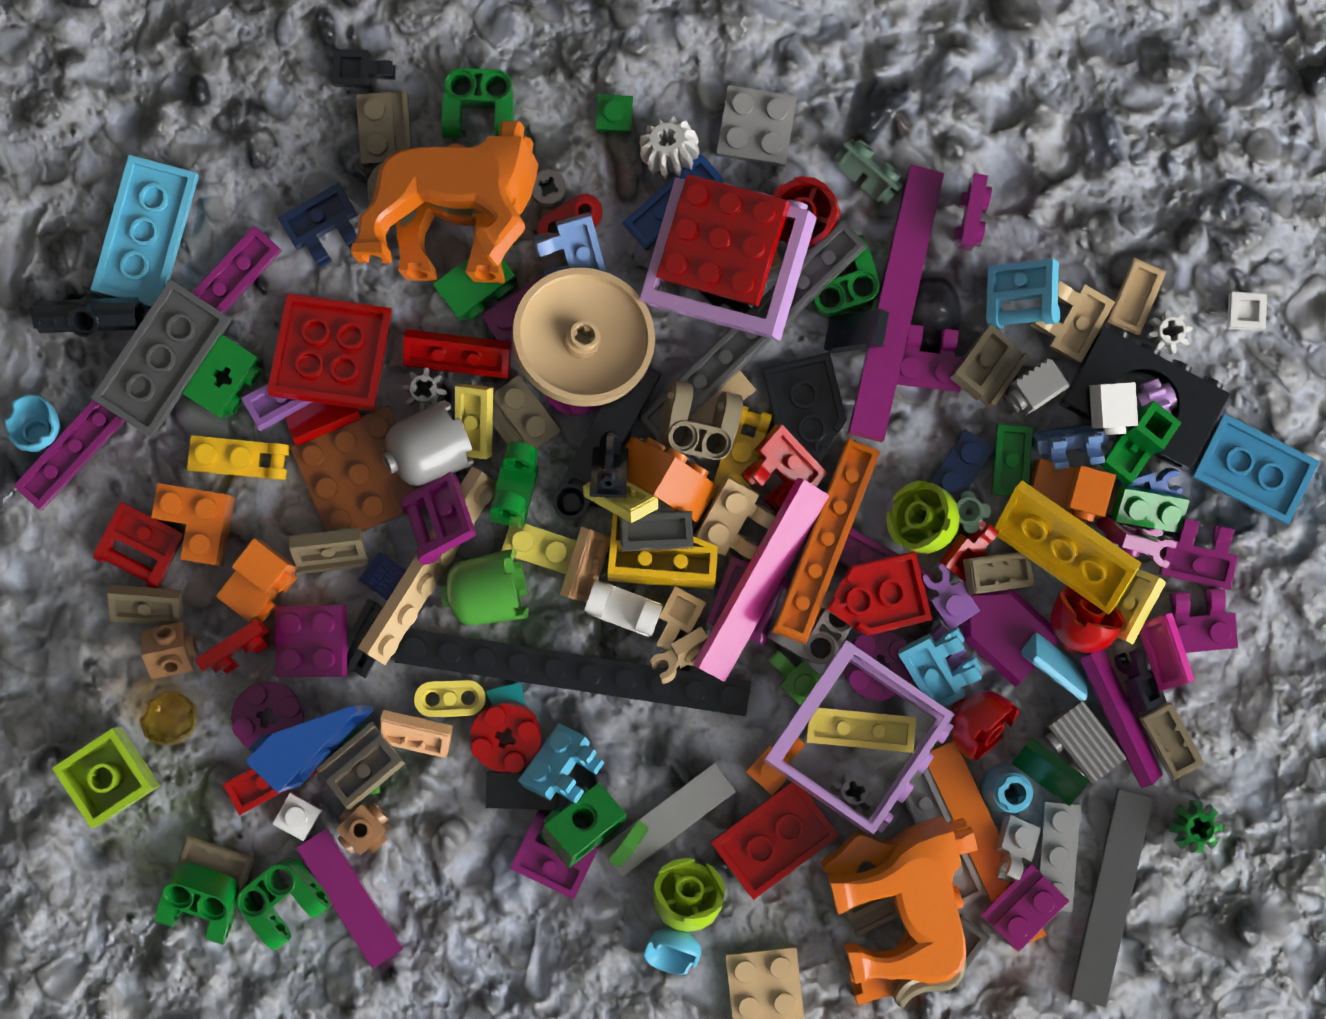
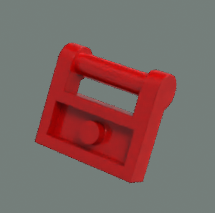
M120 502L93 554V559L101 563L108 562L146 581V586L150 588H160L184 540L185 533L159 520L152 519L150 515L124 502ZM116 539L158 560L155 567L151 569L114 550L113 545Z

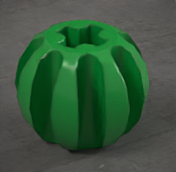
M1190 800L1188 810L1180 804L1173 811L1178 815V820L1174 823L1169 821V832H1178V836L1173 841L1181 849H1185L1189 844V851L1191 853H1203L1205 843L1212 849L1219 842L1214 838V834L1216 831L1223 832V822H1214V818L1219 812L1211 804L1203 809L1201 800ZM1193 820L1200 821L1202 824L1197 827V834L1190 831L1194 827Z

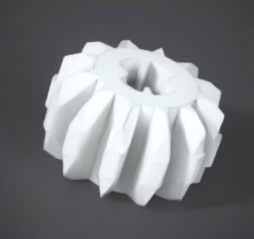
M673 116L668 123H664L659 118L658 126L647 125L646 135L640 136V156L642 162L648 165V169L652 174L660 171L661 175L666 178L670 172H675L680 177L682 168L692 170L693 160L697 159L699 155V141L697 134L694 130H691L687 121L678 124V121Z

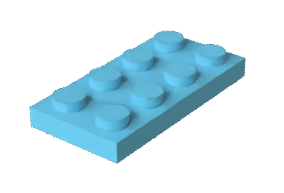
M128 155L91 291L114 298L138 297L144 306H153L171 278L199 178L196 172Z

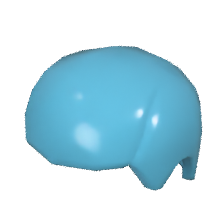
M26 394L13 400L11 403L12 413L4 420L10 442L21 451L39 452L53 443L60 430L59 416L56 409L40 395Z
M666 926L651 934L643 957L648 964L656 969L671 974L685 975L692 965L693 968H696L701 956V946L690 932L677 931Z

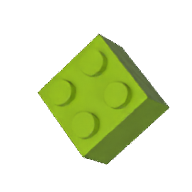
M122 726L111 728L52 768L91 829L101 826L161 786Z

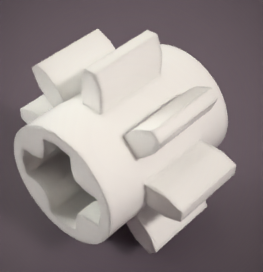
M1166 310L1162 314V322L1158 318H1153L1149 321L1155 328L1153 332L1146 335V338L1154 340L1156 343L1155 348L1159 350L1167 348L1169 355H1173L1177 350L1176 344L1184 348L1190 344L1184 337L1186 333L1193 330V327L1185 326L1182 321L1185 314L1182 313L1178 317H1171L1170 311ZM1168 327L1169 330H1175L1176 336L1171 338L1170 335H1164L1163 329Z

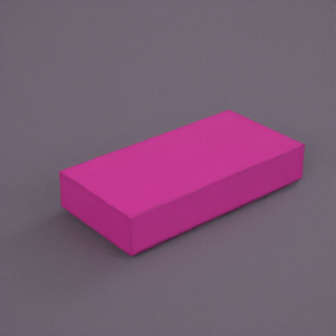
M1168 613L1145 621L1139 633L1159 692L1195 681L1173 614Z

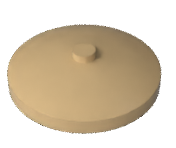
M593 268L563 269L540 279L522 298L512 325L513 352L525 377L533 386L548 397L573 406L586 407L607 404L630 392L640 382L649 367L655 347V329L651 314L646 304L639 300V294L620 278Z

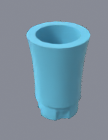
M1002 764L994 766L985 773L980 784V794L989 809L1000 814H1010L1023 811L1029 806L1033 798V788L1020 769L1012 765ZM1009 784H1012L1015 788V793L1012 797L1006 798L1004 795L1005 790L1009 789Z

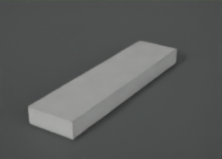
M715 762L638 819L649 827L647 829L648 832L622 866L616 867L612 864L621 877L736 792ZM637 821L601 847V850L608 859Z
M927 767L923 773L917 770L910 780L914 787L904 801L914 824L916 825L941 815L947 822L953 821L929 768ZM968 853L960 855L962 865L953 876L954 886H958L963 905L987 895Z

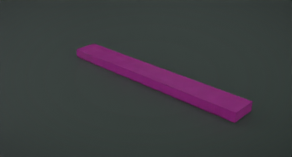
M913 164L908 167L876 309H883L889 312L883 347L866 350L847 434L881 443L885 439L944 178V173Z

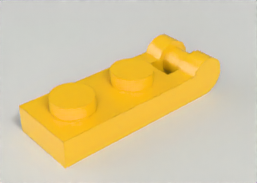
M743 405L732 449L725 458L720 460L713 482L718 485V488L711 498L712 500H714L727 476L748 487L750 486L741 474L748 466L758 461L759 455L754 449L765 438L772 414L762 412L760 415L748 411L749 407ZM743 424L757 428L754 438L740 434Z
M191 435L187 471L286 481L287 470L284 469L285 456H289L290 445ZM262 454L271 455L270 468L261 467Z

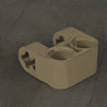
M672 381L668 387L659 428L661 441L666 446L680 453L713 460L725 458L732 449L743 409V397L734 393L722 392L717 400L712 424L688 419L693 398V386L689 383ZM684 426V438L680 442L674 443V431L678 427ZM717 433V445L713 449L708 450L706 446L708 437Z

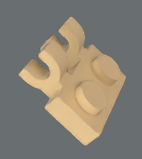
M1058 281V303L1070 307L1062 322L1048 325L1043 321L1031 322L1030 327L1053 337L1048 347L1073 362L1080 364L1115 301L1086 284L1082 285L1077 292L1063 282Z
M727 476L696 530L694 537L718 546V553L724 556L731 547L751 560L758 549V543L738 532L747 516L769 529L775 518V512L756 503L759 497L758 491Z

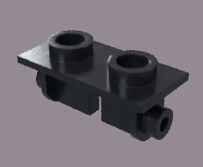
M607 431L600 438V447H593L589 497L626 498L628 448H621V438L614 431Z

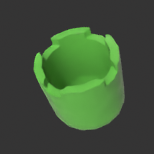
M516 549L464 559L456 562L450 568L446 578V586L441 587V597L444 607H450L453 615L460 623L465 625H481L528 617L529 609L527 606L522 607L521 595L528 594L522 562H514L513 560L517 554Z

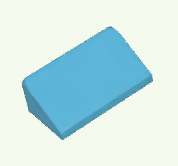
M1034 633L1020 651L1021 655L1069 694L1085 701L1088 697L1086 672L1039 633Z

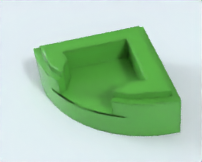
M638 820L608 860L616 867L622 866L642 841L649 827Z

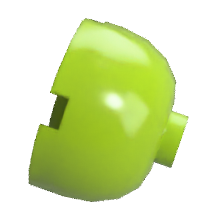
M918 480L906 484L893 497L892 501L895 504L892 507V512H887L886 517L888 532L895 543L907 550L930 554L947 546L958 532L960 522L958 505L952 495L940 486Z
M692 858L675 859L664 865L655 879L652 893L656 914L667 926L682 932L699 931L712 924L722 909L725 895L723 879L715 868L707 863L706 867L694 863L695 859Z

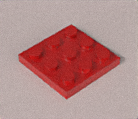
M687 174L656 278L759 307L790 202L785 199Z
M287 293L267 388L268 396L374 411L393 314L392 308Z

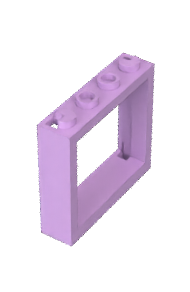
M675 177L639 300L651 307L781 341L817 217L807 210V204L788 200L790 207L786 219L794 220L795 222L766 319L661 291L664 281L656 278V274L685 179Z
M846 640L763 762L871 836L877 830L883 833L887 825L890 824L894 815L889 811L897 800L901 803L906 800L914 787L910 780L917 770L923 773L931 763L934 755L930 753V750L936 741L943 743L949 736L950 731L954 727L949 722L955 714ZM849 662L935 720L869 819L783 761V758Z

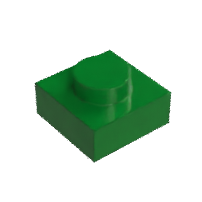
M598 94L596 132L631 134L633 96Z

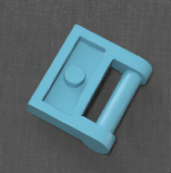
M1052 258L988 265L987 325L992 324L995 328L1002 329L1004 325L1043 321L1047 325L1057 324L1060 320V309L1058 306L1059 262ZM1042 298V307L1002 310L1003 302Z

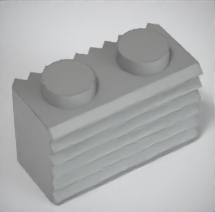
M1047 358L1013 381L1006 389L1008 394L1004 397L1016 414L1021 412L1025 417L1069 388L1070 385L1054 361Z
M1077 700L1044 725L1049 731L1045 738L1057 753L1063 750L1071 760L1068 765L1089 779L1091 784L1095 783L1126 759L1125 755L1082 700Z

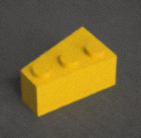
M613 513L608 581L714 590L718 546L693 536V549L621 552L620 517Z

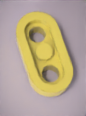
M473 680L431 681L422 684L417 689L414 703L416 709L427 717L472 716L479 713L485 706L486 692L478 682ZM466 691H471L475 695V701L471 705L465 704L462 700V696ZM431 692L439 695L440 701L436 706H431L427 702V696Z

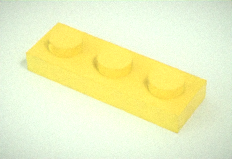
M818 707L807 723L806 742L913 753L916 717Z

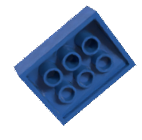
M371 704L353 705L273 734H263L249 747L248 750L252 755L245 762L277 793L299 787L375 708Z

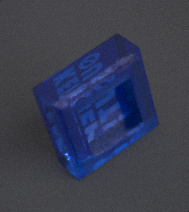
M379 551L359 580L385 600H388L406 572V569Z

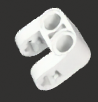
M595 581L584 611L591 616L650 637L654 632L663 606L661 603L611 584Z

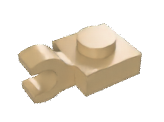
M675 586L658 618L666 622L667 625L656 646L668 651L671 649V644L675 642L680 630L687 634L691 633L706 602Z
M702 627L672 643L670 650L656 654L650 659L652 669L660 665L669 667L667 671L659 675L662 684L668 683L675 678L678 666L680 669L688 664L693 666L695 659L708 638Z

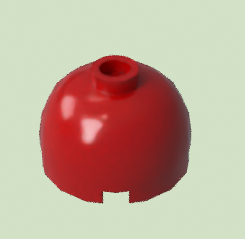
M799 176L795 177V180L781 184L776 188L772 196L807 204V210L817 217L808 249H811L827 237L831 230L839 223L840 209L836 196L825 183L815 177ZM790 219L785 220L780 240L786 244L789 242L795 222Z
M1068 586L1064 587L1063 591L1058 594L1050 614V624L1054 634L1060 640L1061 645L1072 653H1097L1107 648L1118 637L1125 623V619L1117 607L1108 615Z
M988 690L978 691L970 697L965 694L964 698L956 701L951 707L955 715L950 720V724L954 726L950 731V736L953 744L966 758L972 762L974 758L979 760L990 752L1004 737L1001 732L1005 727V723L1012 727L1019 715V708L1009 699L996 692Z

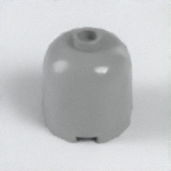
M441 401L397 422L389 429L385 440L387 452L383 453L382 457L387 470L391 474L396 472L400 479L409 485L420 486L432 482L450 471L455 473L474 464L471 457L467 459L466 452L471 451L472 447L460 418L452 420L447 412L451 409L449 402Z

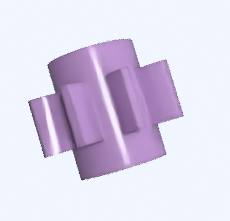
M1159 378L1139 385L1141 392L1136 394L1137 410L1152 401L1157 402L1170 414V410L1177 408V398L1169 383L1161 385Z

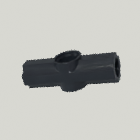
M87 294L81 299L36 301L33 304L31 319L34 329H37L39 333L73 332L81 337H89L96 331L136 330L143 321L145 312L143 302H140L138 297L103 298L97 294ZM84 312L88 313L92 319L87 317Z

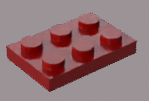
M791 781L710 842L751 898L755 900L838 838L839 835L809 794Z

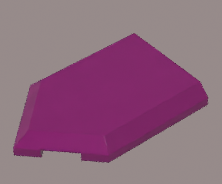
M1014 589L970 595L980 609V612L963 622L962 633L965 638L964 641L1014 687H1017L1036 667L1024 658L1020 652L1032 635L1039 633L1054 646L1060 640L1054 634L1051 624Z

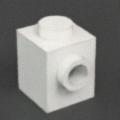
M1136 382L1089 385L1092 428H1104V435L1126 434V426H1138Z

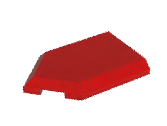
M908 552L849 566L826 607L827 611L865 636L933 620L916 552Z

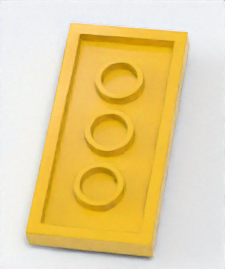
M1023 480L1014 489L994 527L999 531L998 538L1108 615L1116 607L1142 564Z

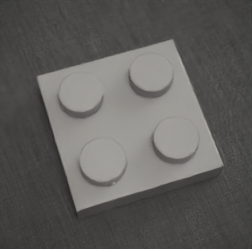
M728 85L716 156L785 167L797 96Z

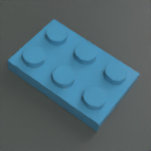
M1224 413L1220 416L1190 478L1284 525H1289L1320 461Z

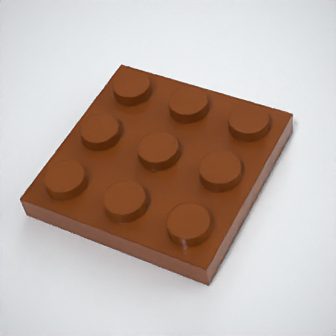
M389 405L361 416L362 419L298 446H291V450L326 532L336 531L342 527L361 528V531L364 532L402 516L405 513L402 511L400 500L423 486L409 485L400 479L396 472L391 474L385 466L382 454L387 452L385 446L386 434L396 424Z

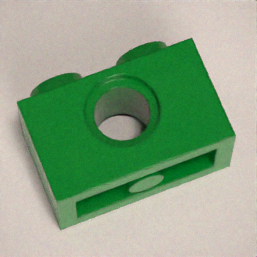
M597 783L591 789L587 786L582 788L584 793L577 803L572 802L563 811L560 808L555 809L543 821L545 825L541 837L568 869L624 824L627 814L600 783ZM577 817L585 818L590 823V827L585 829L578 828L572 820Z

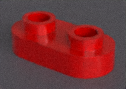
M578 195L544 215L538 223V235L549 233L550 225L556 224L555 222L579 215L578 211L582 206L591 208V216L596 228L603 218L602 205L592 195Z

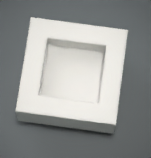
M1229 293L1227 329L1265 330L1267 294Z
M290 792L273 825L305 841L323 809Z

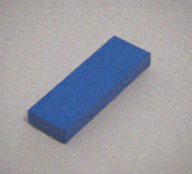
M699 154L698 158L693 160L692 170L682 169L680 177L678 175L674 176L622 222V225L645 250L657 241L675 177L686 179L687 174L720 183L724 182V178L702 154Z

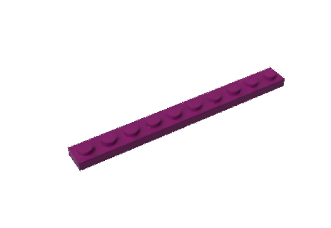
M254 225L196 287L192 294L225 314L282 250ZM92 400L13 487L37 509L43 511L119 429L125 420L95 400Z

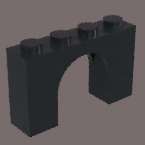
M1111 326L1109 329L1106 327L1102 328L1070 383V387L1067 389L1059 405L1088 421H1092L1089 385L1115 384L1123 375L1136 372L1159 378V381L1163 384L1169 383L1172 386L1178 404L1177 408L1172 409V415L1182 423L1165 449L1154 454V456L1182 471L1191 469L1230 393L1222 389L1224 385L1218 380L1209 376H1204L1202 379L1191 373L1192 367L1176 359L1170 362L1159 356L1161 351L1147 343H1142L1140 346L1128 339L1130 335L1122 329Z

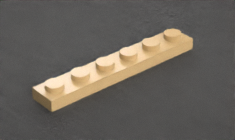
M472 466L460 487L474 526L484 507L491 501L497 483ZM434 529L429 534L431 540L436 538ZM460 545L439 555L437 561L427 565L420 564L417 555L415 556L358 646L359 650L386 665L389 658L396 652L408 628L415 622L418 612L428 596L435 590L443 572L454 560Z

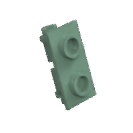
M853 139L848 140L844 143V146L849 149L848 152L841 149L833 158L838 163L836 167L854 182L864 172L868 178L860 187L878 203L882 201L887 205L895 195L891 191L892 187L898 191L904 186V183L899 179L901 174L889 163L885 162L882 165L873 157L874 150L862 140L857 142Z

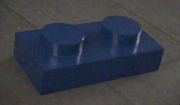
M965 429L929 483H934L948 491L955 502L958 503L961 500V494L969 489L995 448Z

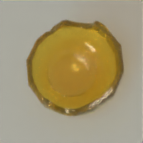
M164 691L148 701L146 712L140 718V726L144 736L154 744L174 746L185 742L196 728L198 721L197 707L194 701L182 692Z

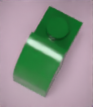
M1155 401L1137 410L1138 426H1126V434L1114 435L1111 439L1114 443L1104 456L1105 463L1099 464L1109 473L1116 475V478L1126 486L1135 481L1150 456L1165 449L1182 423Z

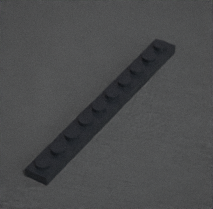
M408 629L398 645L395 663L740 716H746L751 687V681L727 678L723 682L712 675L677 670L676 676L672 681L662 684L659 675L667 671L668 668L657 667L652 669L650 665Z

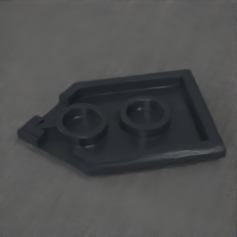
M830 352L761 368L774 424L783 425L809 454L821 463L847 421Z

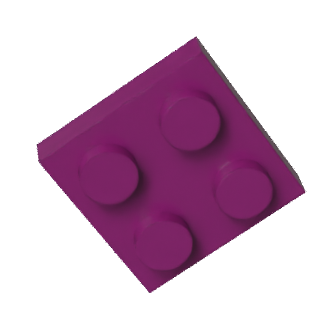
M347 605L275 606V678L347 677Z

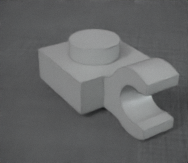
M1013 815L1004 816L995 850L1003 853L996 877L1007 882H1011L1012 878L1017 881L1020 880L1024 869L1023 863L1032 862L1041 828Z

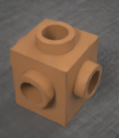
M184 621L141 630V656L151 680L193 671V656L198 655V645L195 635L188 634Z
M366 801L359 807L356 805L351 810L346 809L338 817L342 823L336 828L340 834L337 839L351 854L356 851L361 855L367 850L373 854L388 840L384 833L391 828L386 822L389 818L375 803L371 806ZM362 823L367 827V834L365 836H360L355 831L356 824Z

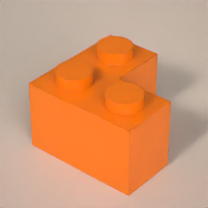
M631 436L625 448H628L627 481L657 497L659 502L673 511H692V521L698 523L718 488V485L707 479L709 472L693 462L689 466L685 463L688 459L686 456L672 448H669L667 453L664 452L666 447L649 437L643 442Z
M1038 459L1034 462L1029 485L1087 524V522L1093 523L1095 519L1105 517L1116 475L1082 465L1076 468L1069 467L1055 470L1051 461Z
M157 483L151 518L186 525L180 560L217 566L224 565L235 497L227 494Z
M254 538L232 565V568L236 571L216 597L249 623L258 619L264 621L276 606L272 602L281 591L286 593L296 581L298 576L294 573L298 567L266 541Z

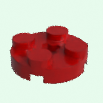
M512 700L500 701L497 704L483 708L476 716L470 731L472 754L491 770L504 773L520 772L532 762L539 752L542 743V731L536 720L537 717L530 708ZM506 728L512 730L511 736L516 741L514 743L508 742L507 745L501 743L500 738L496 735L497 731L503 733Z

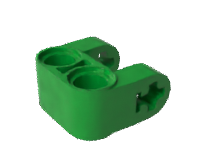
M459 68L451 71L447 75L444 85L441 121L442 138H461L462 108L495 109L494 132L495 136H499L501 121H514L515 119L514 92L508 74L497 69ZM459 81H466L471 84L469 92L464 95L455 94L453 87ZM495 82L503 83L506 85V91L500 96H492L488 93V88L491 84Z
M859 235V237L868 246L865 237L863 235ZM869 247L851 263L854 270L853 273L835 278L821 292H833L838 298L837 306L833 308L824 307L819 299L820 294L811 301L813 309L818 315L826 318L840 315L866 306L873 301L880 286ZM857 280L868 282L871 286V294L864 297L857 295L853 290V283Z
M509 442L507 444L488 521L524 529L539 469L537 465L538 450L535 447L523 442Z
M285 858L269 867L247 885L237 898L238 908L262 942L274 951L291 939V932L288 926L274 909L288 895L291 894L301 908L313 918L319 917L331 907V900L322 886L303 864L294 858ZM280 869L289 873L291 878L289 885L281 881L279 877ZM253 891L259 892L264 899L263 906L255 903Z
M191 862L180 863L162 891L155 922L173 928L180 912L183 911L209 920L206 940L224 945L235 918L239 885L233 877Z

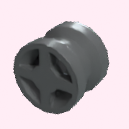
M541 170L537 173L532 198L542 208H556L565 199V181L561 174L555 170Z

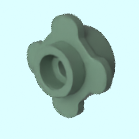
M965 491L961 494V500L957 503L960 516L959 523L964 526V530L967 533H975L981 520L990 516L991 508L987 503H981L976 499L972 491ZM972 509L973 514L967 515L966 510Z

